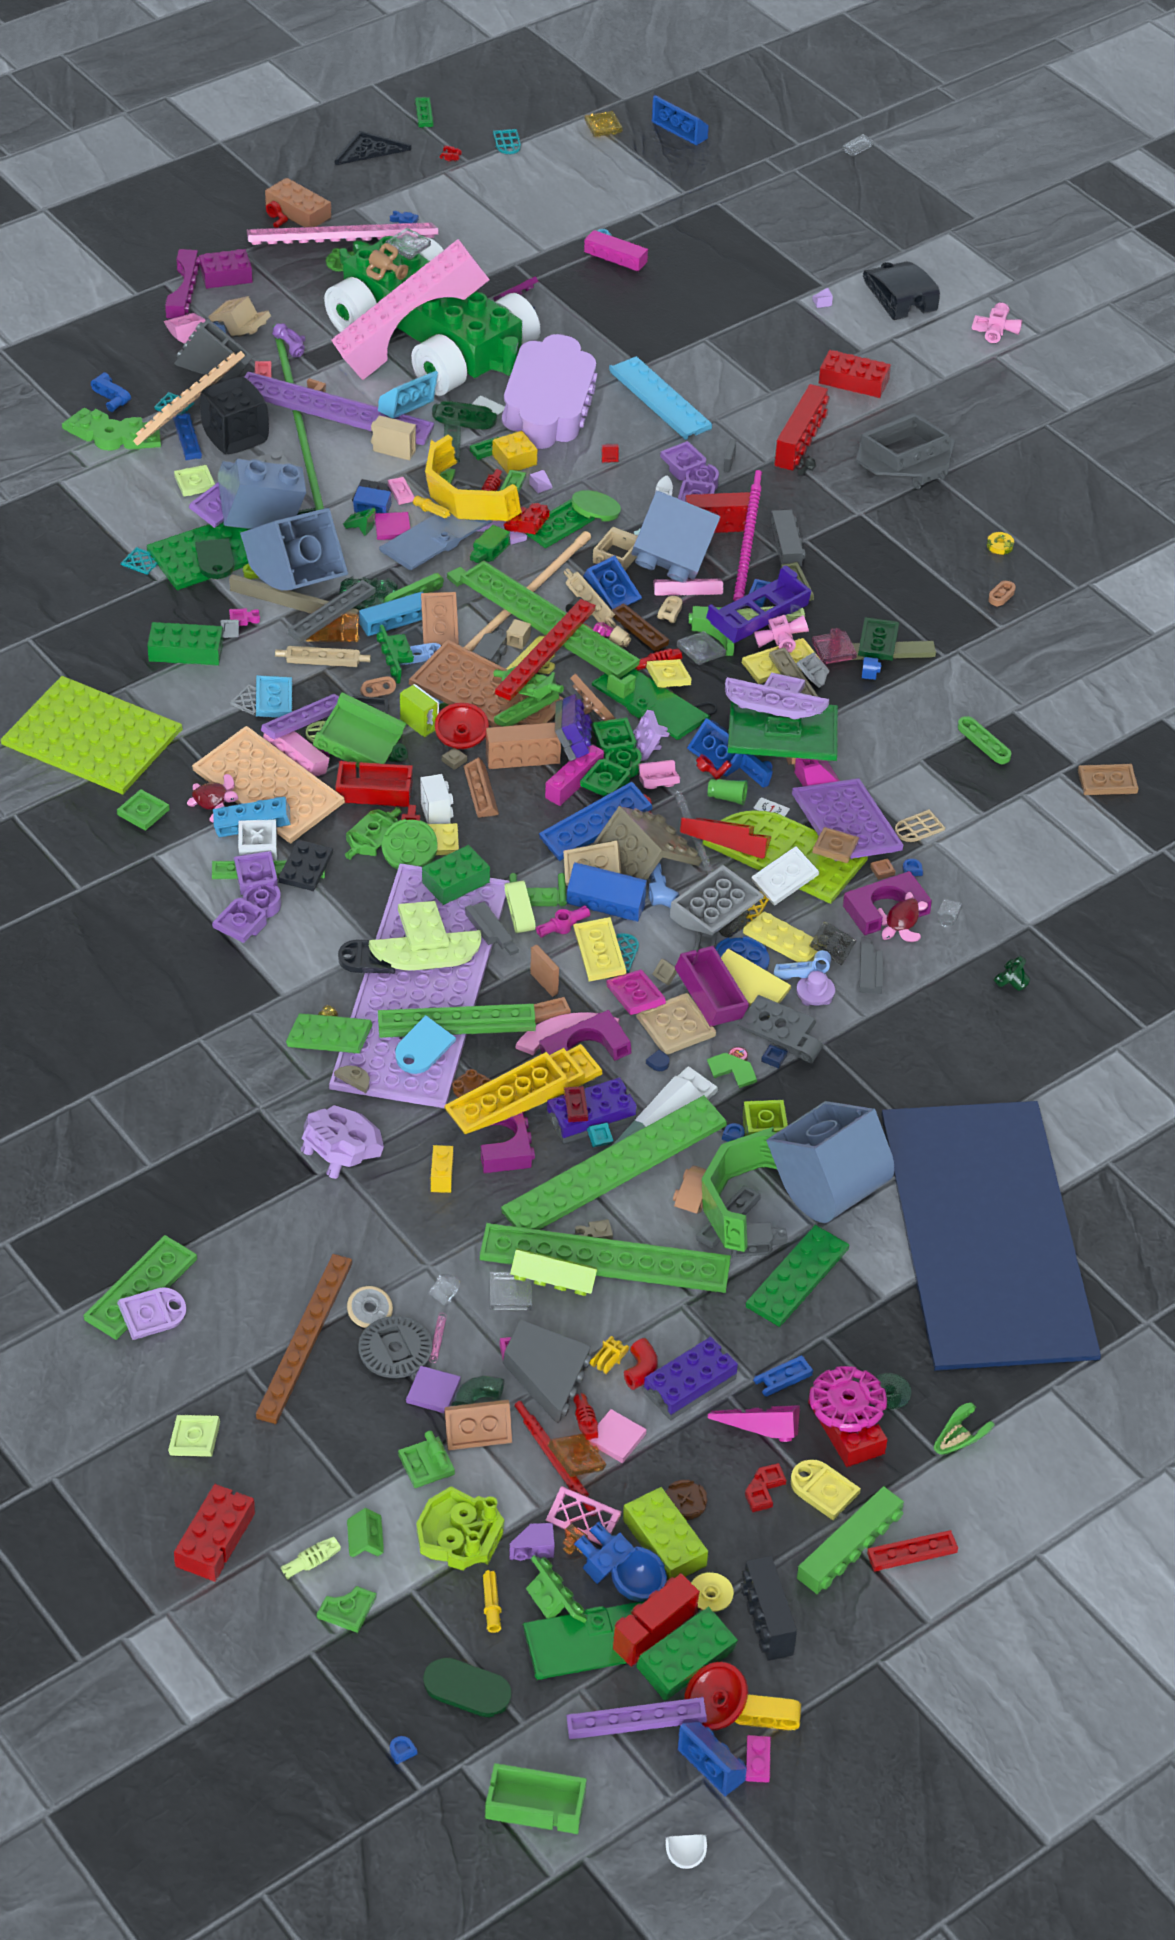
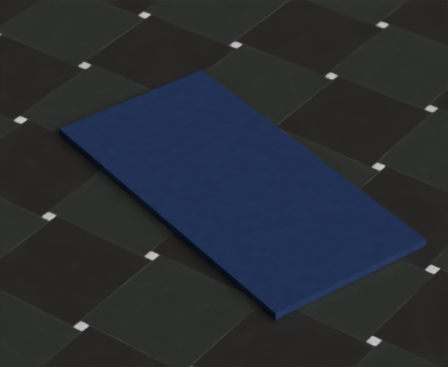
M1038 1101L882 1110L881 1115L886 1139L894 1160V1178L934 1370L1100 1360L1101 1353Z

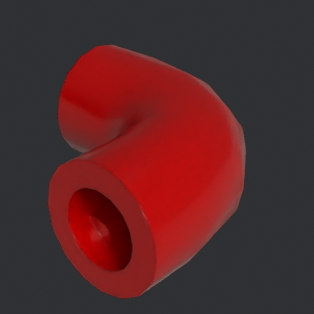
M646 1338L637 1340L630 1348V1352L637 1360V1364L624 1371V1379L632 1390L643 1386L645 1377L658 1369V1356Z

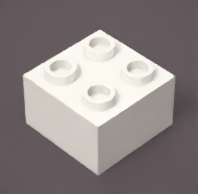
M442 774L420 777L421 806L427 824H450V818L453 817L451 807L453 797L451 793H448V782L444 781Z
M276 819L239 821V856L271 851L273 861H276Z

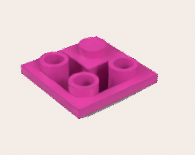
M796 758L795 774L803 787L840 781L828 761Z

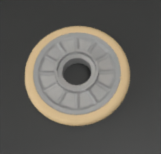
M364 1286L356 1289L350 1295L347 1302V1311L354 1323L367 1328L376 1320L390 1317L393 1305L388 1294L382 1289L374 1286ZM372 1303L376 1309L369 1312L364 1308V1305Z

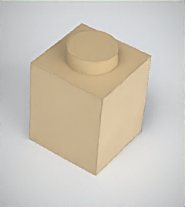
M514 619L507 630L506 645L523 650L531 637V624Z

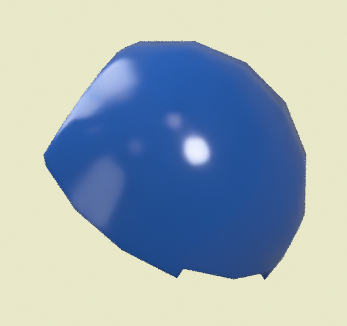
M635 1547L621 1562L618 1561L612 1567L613 1584L619 1593L629 1600L647 1601L654 1591H659L664 1587L667 1578L665 1565L659 1556L652 1551L642 1547Z

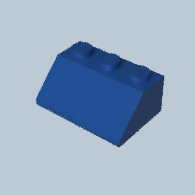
M707 718L687 747L688 750L698 757L701 754L708 757L713 762L716 770L728 760L732 766L723 774L726 777L740 768L744 755L727 753L729 731Z
M700 1722L683 1723L680 1725L678 1750L725 1797L746 1780L747 1768L744 1762L739 1758H735L730 1753L728 1746L720 1743L708 1727H704Z

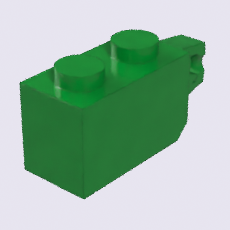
M492 525L488 530L484 531L479 539L475 540L470 560L478 564L483 560L487 562L494 561L510 545V532Z

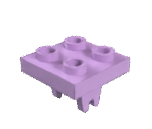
M651 710L646 711L644 716L641 717L637 728L633 731L636 739V748L641 752L642 761H647L653 750H660L662 747L659 745L660 738L668 737L670 734L666 732L668 730L667 727L658 725L654 711Z

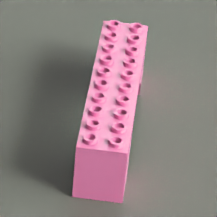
M457 239L341 333L336 335L331 341L344 360L364 380L388 361L387 349L390 337L399 322L410 311L427 301L437 298L455 297L465 300L490 279L460 240Z

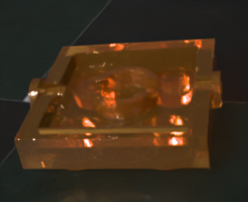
M583 1434L551 1439L547 1445L570 1477L603 1471L606 1463L598 1454V1447L592 1446Z

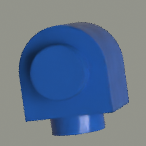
M864 657L862 678L876 679V673H880L881 662H878V658Z

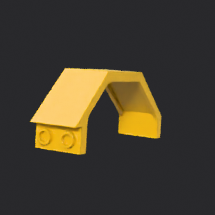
M446 435L436 442L431 440L425 474L430 497L449 509L450 513L458 519L509 521L522 513L518 490L514 484L502 491L460 490L443 479L440 474L457 463L454 457L455 449L451 442L453 439L450 435Z

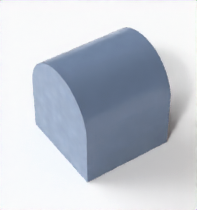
M825 1101L766 1140L787 1193L804 1214L817 1222L827 1223L890 1181L894 1174L893 1156L877 1113L872 1108Z

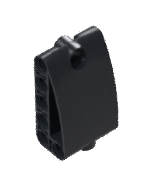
M908 261L896 264L885 262L881 264V267L864 270V282L892 320L907 318L909 307L912 305L916 306L923 314L938 310L939 287L916 264Z

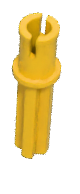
M415 496L413 499V504L425 512L429 511L444 519L451 515L449 509L432 502L431 499H425L421 496Z
M487 1570L483 1574L484 1614L487 1619L488 1632L496 1633L501 1630L500 1613L502 1610L498 1602L496 1573Z

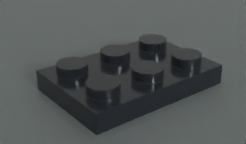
M297 840L278 877V883L314 891L333 854V848Z

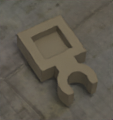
M609 1219L588 1222V1227H575V1234H583L580 1236L613 1240Z

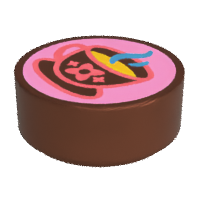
M733 1047L729 1050L728 1054L745 1061L748 1060V1052L744 1048Z

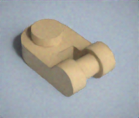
M677 596L667 597L658 612L657 618L661 620L667 619L669 622L675 623L682 609V599Z

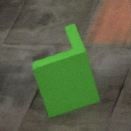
M611 674L608 676L607 690L624 699L635 691L636 677L629 674L620 680Z

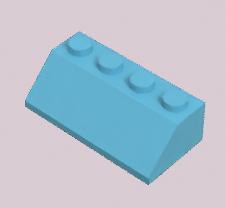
M431 372L381 395L378 401V412L393 419L433 402L438 372Z

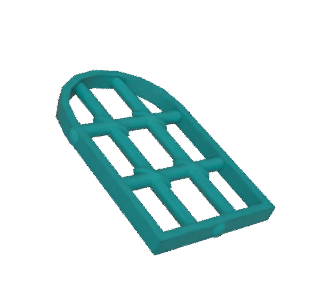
M517 129L493 131L496 147L499 152L515 154L520 151L521 143ZM503 133H508L509 137H503ZM511 133H515L516 137L511 136ZM496 134H500L501 138H496ZM509 139L511 144H505L504 140ZM512 139H517L518 144H514ZM497 140H501L503 145H498ZM506 147H512L513 151H507Z

